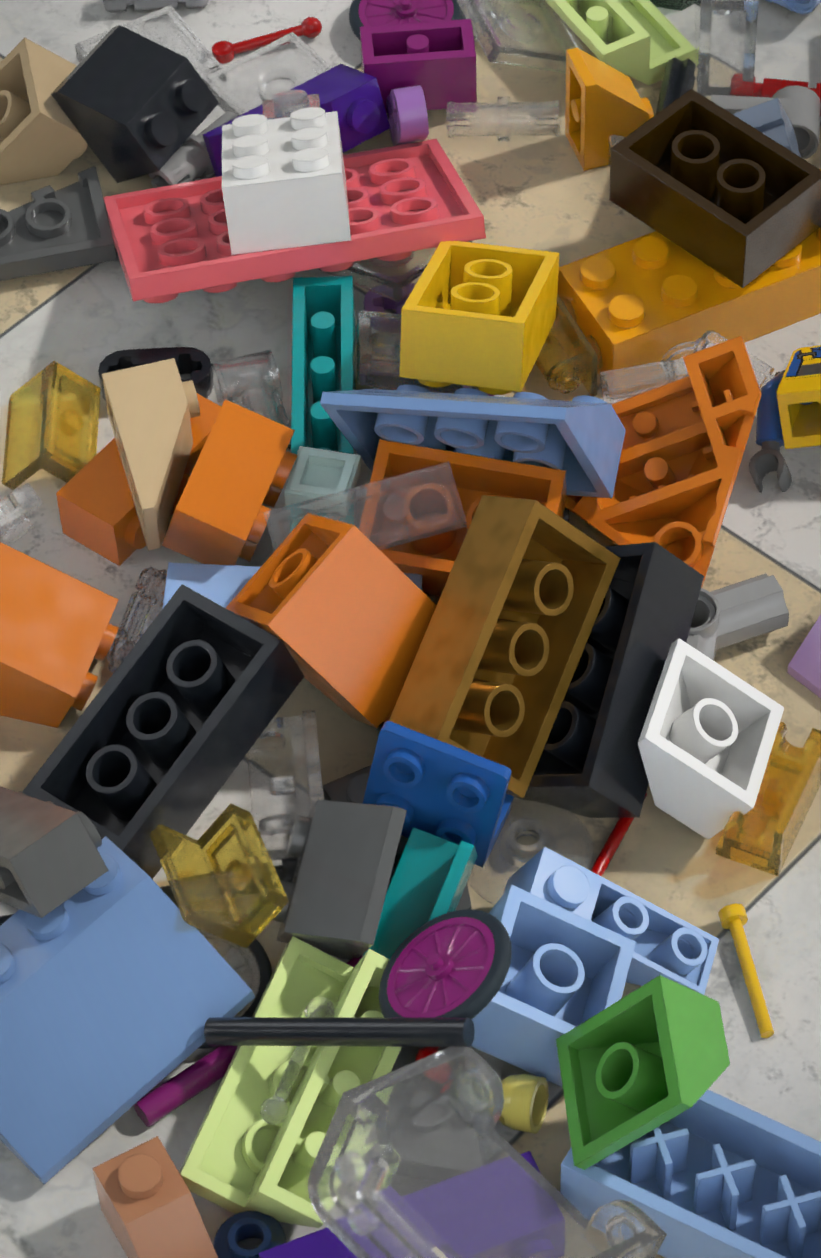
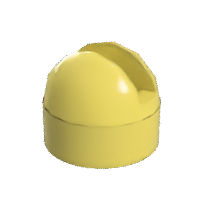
M512 1074L501 1080L493 1090L492 1105L499 1121L504 1126L513 1130L536 1134L542 1127L547 1111L549 1097L547 1079L529 1074Z

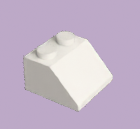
M680 638L675 640L670 646L638 741V747L655 806L709 840L754 808L784 707Z

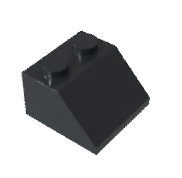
M121 25L113 27L51 93L116 183L159 171L219 104L188 58Z

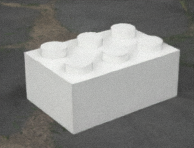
M308 107L292 112L290 117L267 120V117L264 115L251 114L234 119L232 124L222 125V193L231 255L351 241L346 175L337 111L325 113V110L322 108Z

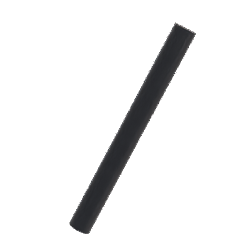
M210 1017L207 1019L204 1027L205 1041L209 1046L470 1047L474 1041L475 1034L471 1018Z

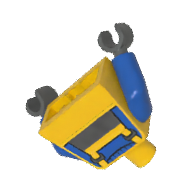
M821 345L802 347L793 351L786 370L781 371L761 388L762 395L757 408L756 444L762 446V450L755 453L749 462V472L760 493L763 490L762 480L764 476L772 471H777V480L782 492H786L790 488L792 477L785 459L780 453L781 446H784L785 449L821 445Z

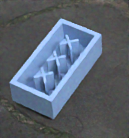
M707 1090L688 1110L585 1170L574 1166L571 1147L561 1163L560 1207L665 1258H821V1142L715 1092Z

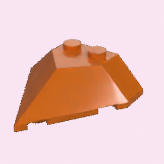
M742 335L684 356L683 359L689 376L611 404L626 429L613 498L567 495L565 505L567 509L616 545L658 543L704 576L701 588L704 584L762 395Z

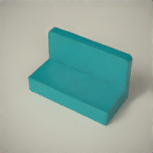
M413 827L387 890L374 944L369 949L390 959L402 942L416 929L440 915L456 911L478 857L475 845L465 841H461L460 845H457Z

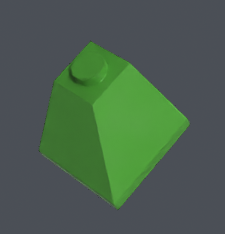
M659 975L556 1039L574 1166L585 1170L688 1110L730 1065V1059L718 1001Z

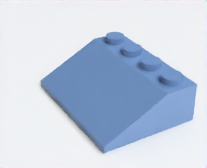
M409 384L400 385L397 390L361 389L322 392L321 406L358 455H361V459L371 472L379 439L565 470L567 495L613 498L626 429L611 403H607L600 398L582 395L574 397L572 401L548 400L546 397L532 392H518L513 397L489 396L480 390L471 388L457 389L455 394L436 393L426 388Z
M106 836L102 839V845L97 850L109 871L43 918L19 909L0 926V1140L43 1184L49 1181L206 1042L204 1027L208 1018L234 1017L255 998L252 989L154 880Z

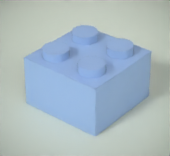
M511 884L489 912V914L497 918L504 925L509 934L512 949L510 967L497 994L480 1013L472 1018L475 1034L471 1046L536 1076L545 1077L547 1081L563 1088L556 1039L622 999L636 941Z

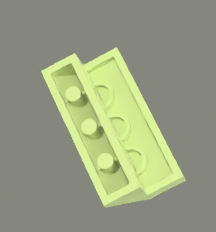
M545 0L600 61L644 84L651 85L663 80L666 64L674 57L680 61L689 58L695 64L696 49L650 0Z
M292 936L282 952L252 1017H384L379 1004V986L383 972L390 959L369 949L357 965L352 967ZM238 1046L179 1170L188 1189L234 1214L245 1211H258L272 1216L278 1222L320 1228L325 1222L402 1047Z

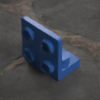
M386 721L379 732L362 804L394 806L407 810L401 835L409 838L413 827L457 845H460L461 841L475 845L478 855L475 865L484 867L511 810L514 796L506 792L512 771L510 768L394 722Z

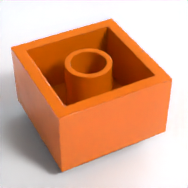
M225 399L174 510L162 546L203 564L235 565L238 557L250 562L273 512L272 509L263 506L262 503L273 508L275 507L298 456L286 450L295 430Z

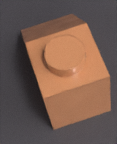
M158 1136L92 1168L101 1211L128 1258H218L192 1194Z

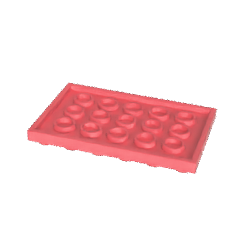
M437 139L343 155L351 241L231 255L222 193V176L103 197L113 241L132 300H144L148 303L168 302L175 299L179 293L199 289L209 293L225 292L235 288L239 282L261 279L265 282L286 281L294 277L296 272L317 268L326 272L342 271L352 267L354 262L373 258H378L382 261L403 260L408 258L412 251L434 247L437 249L441 241L470 242L486 238L484 216Z

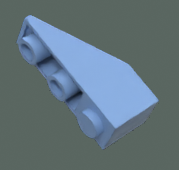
M547 847L541 849L507 880L504 893L512 884L636 941L626 979L627 983L643 986L661 975L696 992L705 994L719 939Z

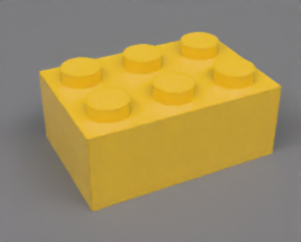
M441 241L401 309L399 377L418 379L419 383L428 387H446L451 384L478 387L480 391L492 395H504L512 391L521 392L556 320L560 253L463 241Z

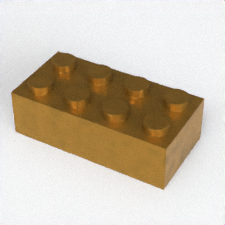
M482 495L389 721L510 768L512 774L506 793L514 797L524 798L620 558L536 500Z

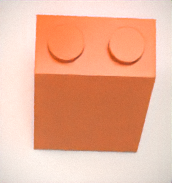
M307 513L228 604L226 609L281 639L307 681L353 719L378 728L382 722L389 721L437 605L355 525Z
M1 542L0 716L58 728L71 707L79 711L83 710L93 691L98 676L89 673L88 670L94 658L101 662L105 659L116 637L119 627L110 624L109 621L119 599Z

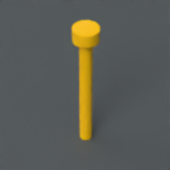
M730 904L720 909L718 915L722 927L731 932L760 1035L762 1038H768L774 1035V1030L743 928L748 922V917L744 905Z

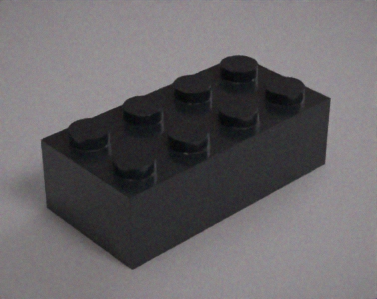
M181 584L26 786L23 793L45 802L51 801L57 806L74 812H82L94 824L101 840L106 836L153 879L305 676L281 639Z

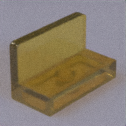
M53 361L10 396L8 404L2 484L14 490L40 469L67 483L97 454L101 388Z
M230 803L198 840L162 824H159L150 834L182 918L191 926L247 948L289 902L252 814L247 810Z

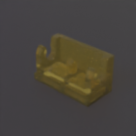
M784 722L779 724L754 808L745 815L738 811L731 814L716 846V855L775 876H779L821 786V731L812 728L803 748L791 745L785 739L787 727Z

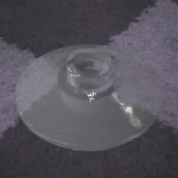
M513 799L510 813L484 867L474 864L468 883L480 897L495 906L503 896L507 880L544 847L591 870L594 863V848L591 836L583 822L569 810L529 800ZM534 841L536 843L532 845H522L518 842Z

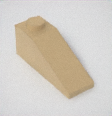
M175 358L102 374L108 417L148 551L161 548L193 446L190 418L200 416V407L194 383L192 380L182 382Z

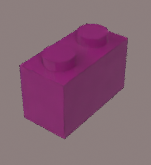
M471 19L360 27L362 72L377 78L386 113V99L392 89L418 85L422 86L427 110L477 107L476 51Z

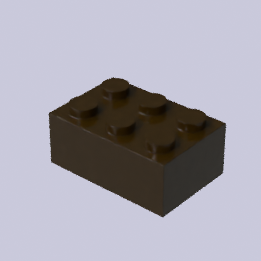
M691 88L611 148L609 200L738 286L744 288L821 227V170Z

